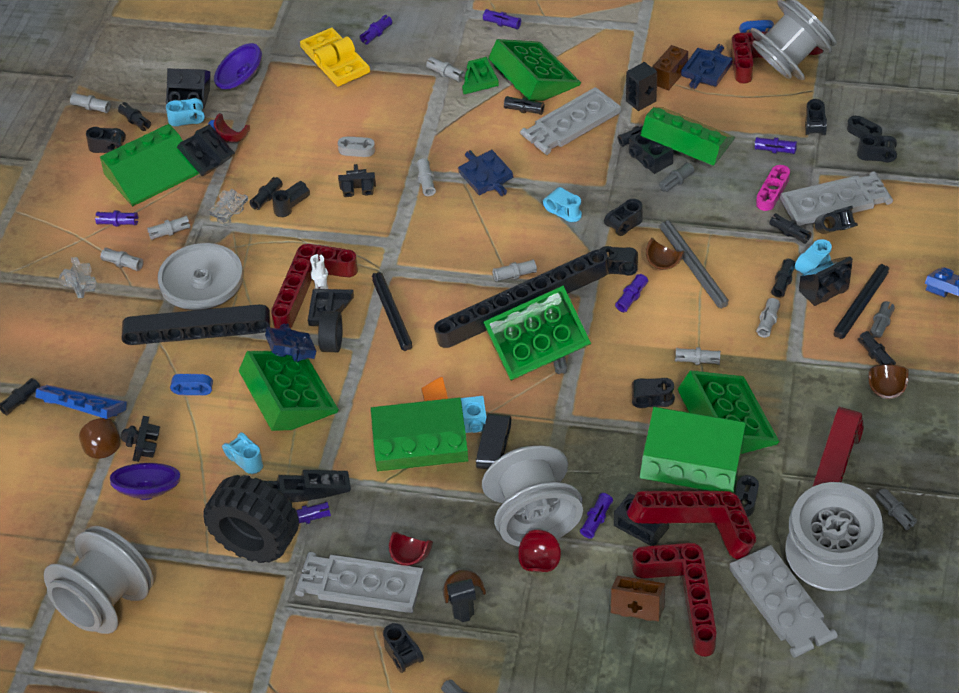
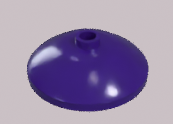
M248 43L229 53L219 64L215 72V84L220 89H233L248 82L254 76L261 63L262 51L257 44Z
M159 463L132 464L121 467L110 475V484L115 490L141 500H150L161 496L175 488L180 482V472L176 468Z

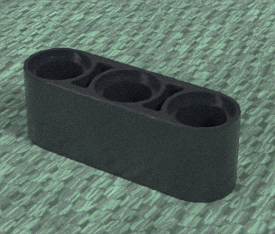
M488 413L477 453V468L488 469L505 454L511 430V415Z

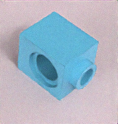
M484 397L461 398L465 433L483 431L486 422Z

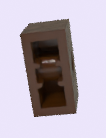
M671 45L652 66L657 71V87L669 91L679 80L681 70L688 61L687 50Z
M617 575L611 588V613L623 617L630 616L659 622L665 608V583Z

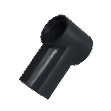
M299 181L287 190L274 192L272 195L274 214L278 217L289 216L292 212V207L310 195V190L306 184Z
M472 579L447 584L454 619H458L461 622L470 621V618L474 615L473 601L476 600Z

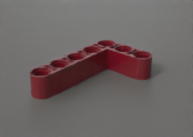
M751 32L736 33L732 36L731 58H733L734 75L736 81L742 84L752 81L753 58H763L752 44L754 40H757ZM816 46L808 55H819L824 50Z
M315 244L299 246L271 309L274 328H280L282 324L287 323L292 328L312 281L310 259L313 255L318 254L319 261L320 255L324 257V265L328 275L350 278L358 273L356 253L349 249Z
M838 407L813 486L829 482L842 483L854 443L859 444L863 434L864 421L861 412Z
M640 491L636 493L627 510L628 517L636 523H716L728 553L737 560L748 556L757 540L739 497L729 491Z
M695 543L644 546L635 549L633 552L632 571L636 577L645 579L682 576L693 649L700 656L707 657L712 655L716 647L717 632L702 548Z

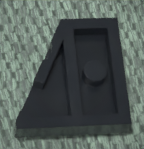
M313 289L308 325L319 326L322 311L342 312L354 298V290Z

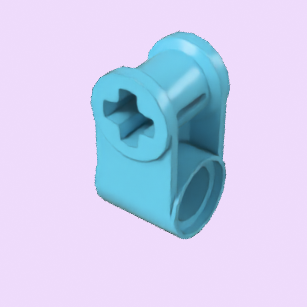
M192 98L168 102L166 104L168 123L171 126H181L203 122L205 115L202 111V101Z
M557 187L543 199V205L547 211L556 214L568 222H577L582 218V212L579 208L581 198L561 187Z
M824 239L815 241L799 256L795 269L805 274L831 261L829 255L832 250L831 243Z
M240 432L236 439L229 444L225 443L222 445L225 455L246 473L255 474L262 470L263 461L260 448L244 433Z

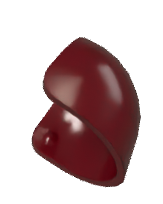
M221 113L214 120L216 132L226 142H239L250 131V125L248 124L240 132L234 131L225 123Z
M543 530L529 531L523 537L519 546L518 556L520 565L529 572L542 573L554 570L559 564L561 557L560 545L554 535Z
M393 532L389 542V552L396 563L405 566L415 565L428 557L433 541H421L398 532Z

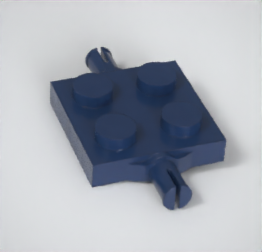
M718 44L713 51L697 48L682 68L681 76L692 79L689 84L691 88L694 87L696 89L700 82L715 87L720 83L733 62V58L721 54L724 50L722 44L721 46Z
M492 149L478 157L471 150L467 151L465 157L469 161L459 166L458 170L475 192L480 196L487 191L496 190L500 196L506 195L507 190L502 185L514 178L513 172Z
M288 323L282 324L280 328L267 327L265 336L272 353L281 357L291 355L293 360H297V362L301 359H315L317 351L309 333L292 330Z

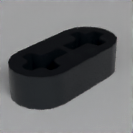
M861 116L849 117L847 131L854 136L860 138L863 134L882 135V128L879 125Z
M751 475L739 478L735 492L741 503H743V500L747 501L746 507H743L747 517L751 516L755 510L759 488L758 480ZM746 485L751 486L749 492L745 491Z

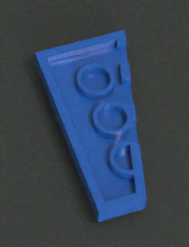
M50 385L36 389L35 397L43 399L46 403H56L105 419L126 411V401Z

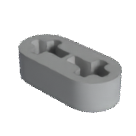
M342 137L338 140V151L344 156L369 157L375 153V143L371 138Z

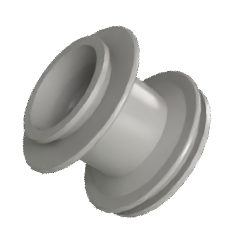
M778 0L777 4L784 13V16L765 35L759 30L751 28L750 31L757 40H754L752 44L759 54L784 77L791 79L793 75L800 80H805V76L798 65L816 46L825 52L831 53V46H835L837 42L823 23L797 0Z
M542 445L520 447L503 455L485 472L482 479L484 494L493 501L503 503L497 510L494 524L496 530L507 543L520 546L523 537L532 530L547 531L554 535L556 539H559L569 533L580 521L583 514L580 492L572 485L560 483L568 470L567 457L560 450Z
M829 482L808 489L798 498L789 516V533L785 544V553L791 569L807 584L826 591L849 590L862 584L872 575L878 561V547L881 544L884 533L880 510L867 493L850 484Z
M91 526L85 532L79 533L75 538V550L79 557L78 562L72 568L61 564L48 565L43 574L44 582L52 604L68 621L86 631L110 634L118 627V617L113 605L121 597L130 601L143 600L153 586V575L143 556L127 540L107 528Z

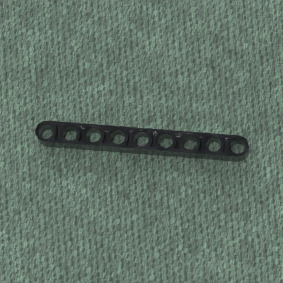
M601 249L593 250L439 320L434 326L438 345L443 348H449L486 331L484 321L561 286H564L568 294L605 277L609 273L607 253Z

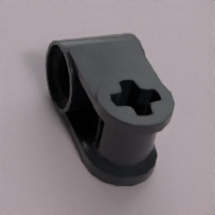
M811 99L807 102L805 135H809V133H822V135H826L827 118L825 116V104L820 99Z
M91 127L86 131L88 149L93 153H108L114 150L115 146L116 148L121 147L122 142L126 138L125 132L118 128Z
M863 134L859 140L857 156L864 161L892 162L897 158V151L895 150L897 140L893 136Z
M634 198L627 200L605 216L604 224L615 229L616 234L619 236L625 235L628 231L642 223V202Z
M853 206L819 216L815 220V229L821 234H827L858 226L852 213ZM825 219L830 222L829 228L824 225Z
M611 246L600 248L606 253L609 252L608 274L629 276L637 272L638 252L636 249Z
M640 378L632 382V404L637 408L669 407L675 401L673 394L674 382L669 378Z
M392 623L384 628V648L400 673L405 672L406 668L414 663L424 661L420 648L413 642L402 625Z

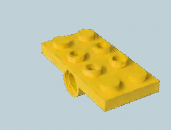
M332 27L300 41V47L337 87L370 73V66L355 52L352 40L348 36L342 38Z

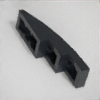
M303 470L301 476L278 475L277 481H262L273 485V488L277 491L280 490L284 497L292 503L327 498L347 493L351 490L348 471Z

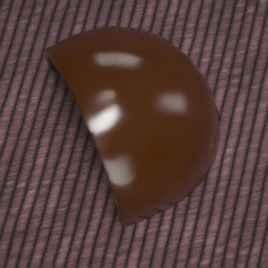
M654 238L649 240L646 248L648 262L660 270H668L677 266L685 253L683 250L678 252L669 249L655 241Z
M877 365L870 368L869 385L872 391L879 397L893 399L900 396L906 390L909 380V370L906 367L899 365Z
M94 419L85 424L79 433V440L83 451L89 457L96 459L113 455L119 449L121 443L117 427L110 419Z
M470 570L453 572L444 583L443 596L445 603H448L449 598L447 584L472 579L473 585L480 587L483 595H485L486 590L482 579Z

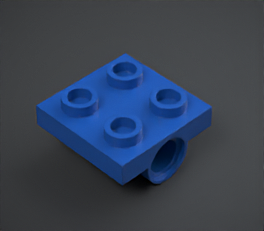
M939 268L927 275L925 284H927L926 291L944 298L948 292L959 296V275L953 274L954 271L949 268Z

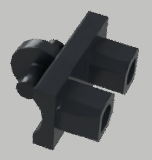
M354 164V170L346 171L347 175H338L340 190H342L344 197L354 196L355 188H362V195H373L374 187H376L375 172L367 173L366 169L359 170L358 164Z
M147 416L142 417L139 431L136 430L135 426H130L121 432V439L126 443L127 447H132L133 444H136L132 461L139 462L141 456L150 458L154 456L157 443L145 441V438L157 441L160 426L149 424V417Z

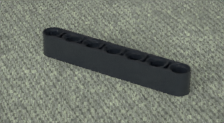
M258 304L130 316L122 321L121 340L127 345H140L264 333L267 327H270V309L266 305Z

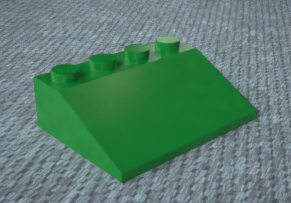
M496 39L488 58L494 64V67L500 70L504 77L510 80L514 87L520 90L524 97L530 101H544L576 88L581 84V81L538 41Z
M653 107L648 112L640 135L713 166L735 139L733 135L664 107Z
M170 124L162 126L100 156L104 175L132 207L200 173L177 148L178 144L183 140Z
M564 286L484 321L485 329L511 381L591 345Z
M272 351L246 352L238 371L271 431L293 430L338 413V407L309 358L306 360L301 359L297 362V360H293L291 355L281 357L275 355Z
M690 370L677 390L689 413L746 422L741 454L774 446L780 442L744 376Z
M461 397L371 407L377 472L468 462Z
M653 407L643 453L640 478L709 491H729L734 493L746 422Z

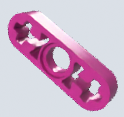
M776 165L772 168L757 194L756 206L760 210L769 211L776 205L781 193L789 182L790 169L787 166ZM776 186L778 187V189L773 190L769 189L768 187Z

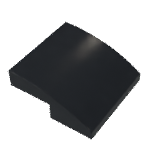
M210 124L197 130L193 136L180 142L177 146L202 177L222 165L235 154Z

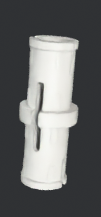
M318 254L313 255L310 262L312 265L311 277L314 280L315 289H319V287L320 289H328V271L324 265V257L320 255L319 261Z

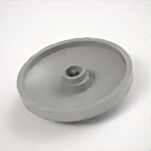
M213 243L193 244L175 251L162 263L158 272V284L163 297L177 307L190 310L208 309L226 302L239 290L243 281V269L238 256L227 247Z

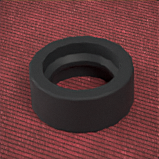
M322 311L318 332L319 348L321 352H339L343 335L341 312Z

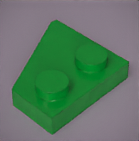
M487 57L468 61L465 82L462 86L463 95L499 86V80Z

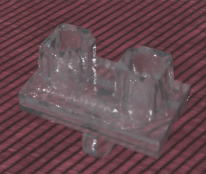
M234 189L229 191L223 190L219 194L220 200L209 210V214L217 218V222L224 226H228L231 223V217L234 214H240L244 210L243 205L248 201L247 195H241Z
M78 257L71 258L72 268L70 270L64 269L59 275V281L63 286L74 287L77 298H84L86 291H95L96 279L95 277H90V263L80 264Z

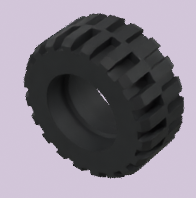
M234 475L224 479L205 505L203 511L205 526H208V532L215 537L218 543L224 545L226 550L234 552L236 556L244 557L252 562L257 561L258 563H269L279 559L297 533L299 526L297 511L292 507V502L286 499L280 490L274 489L273 485L266 484L259 478H250L248 475L241 477L240 475Z

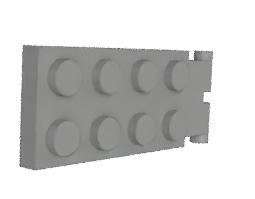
M595 87L535 121V125L529 129H521L520 134L531 143H534L544 154L548 155L552 148L564 146L621 113V106Z
M871 172L869 176L861 178L857 175L781 193L780 197L789 216L793 221L797 222L798 226L814 223L819 216L848 206H853L852 213L873 209L876 204L886 203L889 205L893 202L891 195L886 187H883L884 184L876 172Z
M771 545L730 563L729 570L781 641L786 639L792 647L790 653L793 658L813 650L812 641L819 647L838 638L837 632L834 629L829 630L824 624L823 613Z
M308 552L302 569L304 574L300 575L295 594L302 597L305 593L318 595L320 600L413 613L424 570L418 567L336 555L322 558L317 557L314 552Z

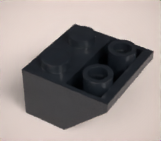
M167 68L166 104L173 100L197 98L202 101L204 109L210 92L211 72L203 69Z
M850 256L836 258L801 275L799 292L814 306L827 302L830 298L846 292L849 289L853 258Z

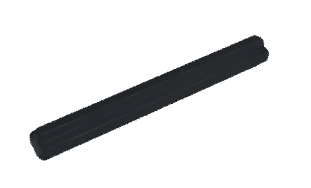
M884 264L878 265L834 329L835 337L845 338L888 275V266Z
M373 273L372 281L401 350H411L413 347L412 341L383 273Z

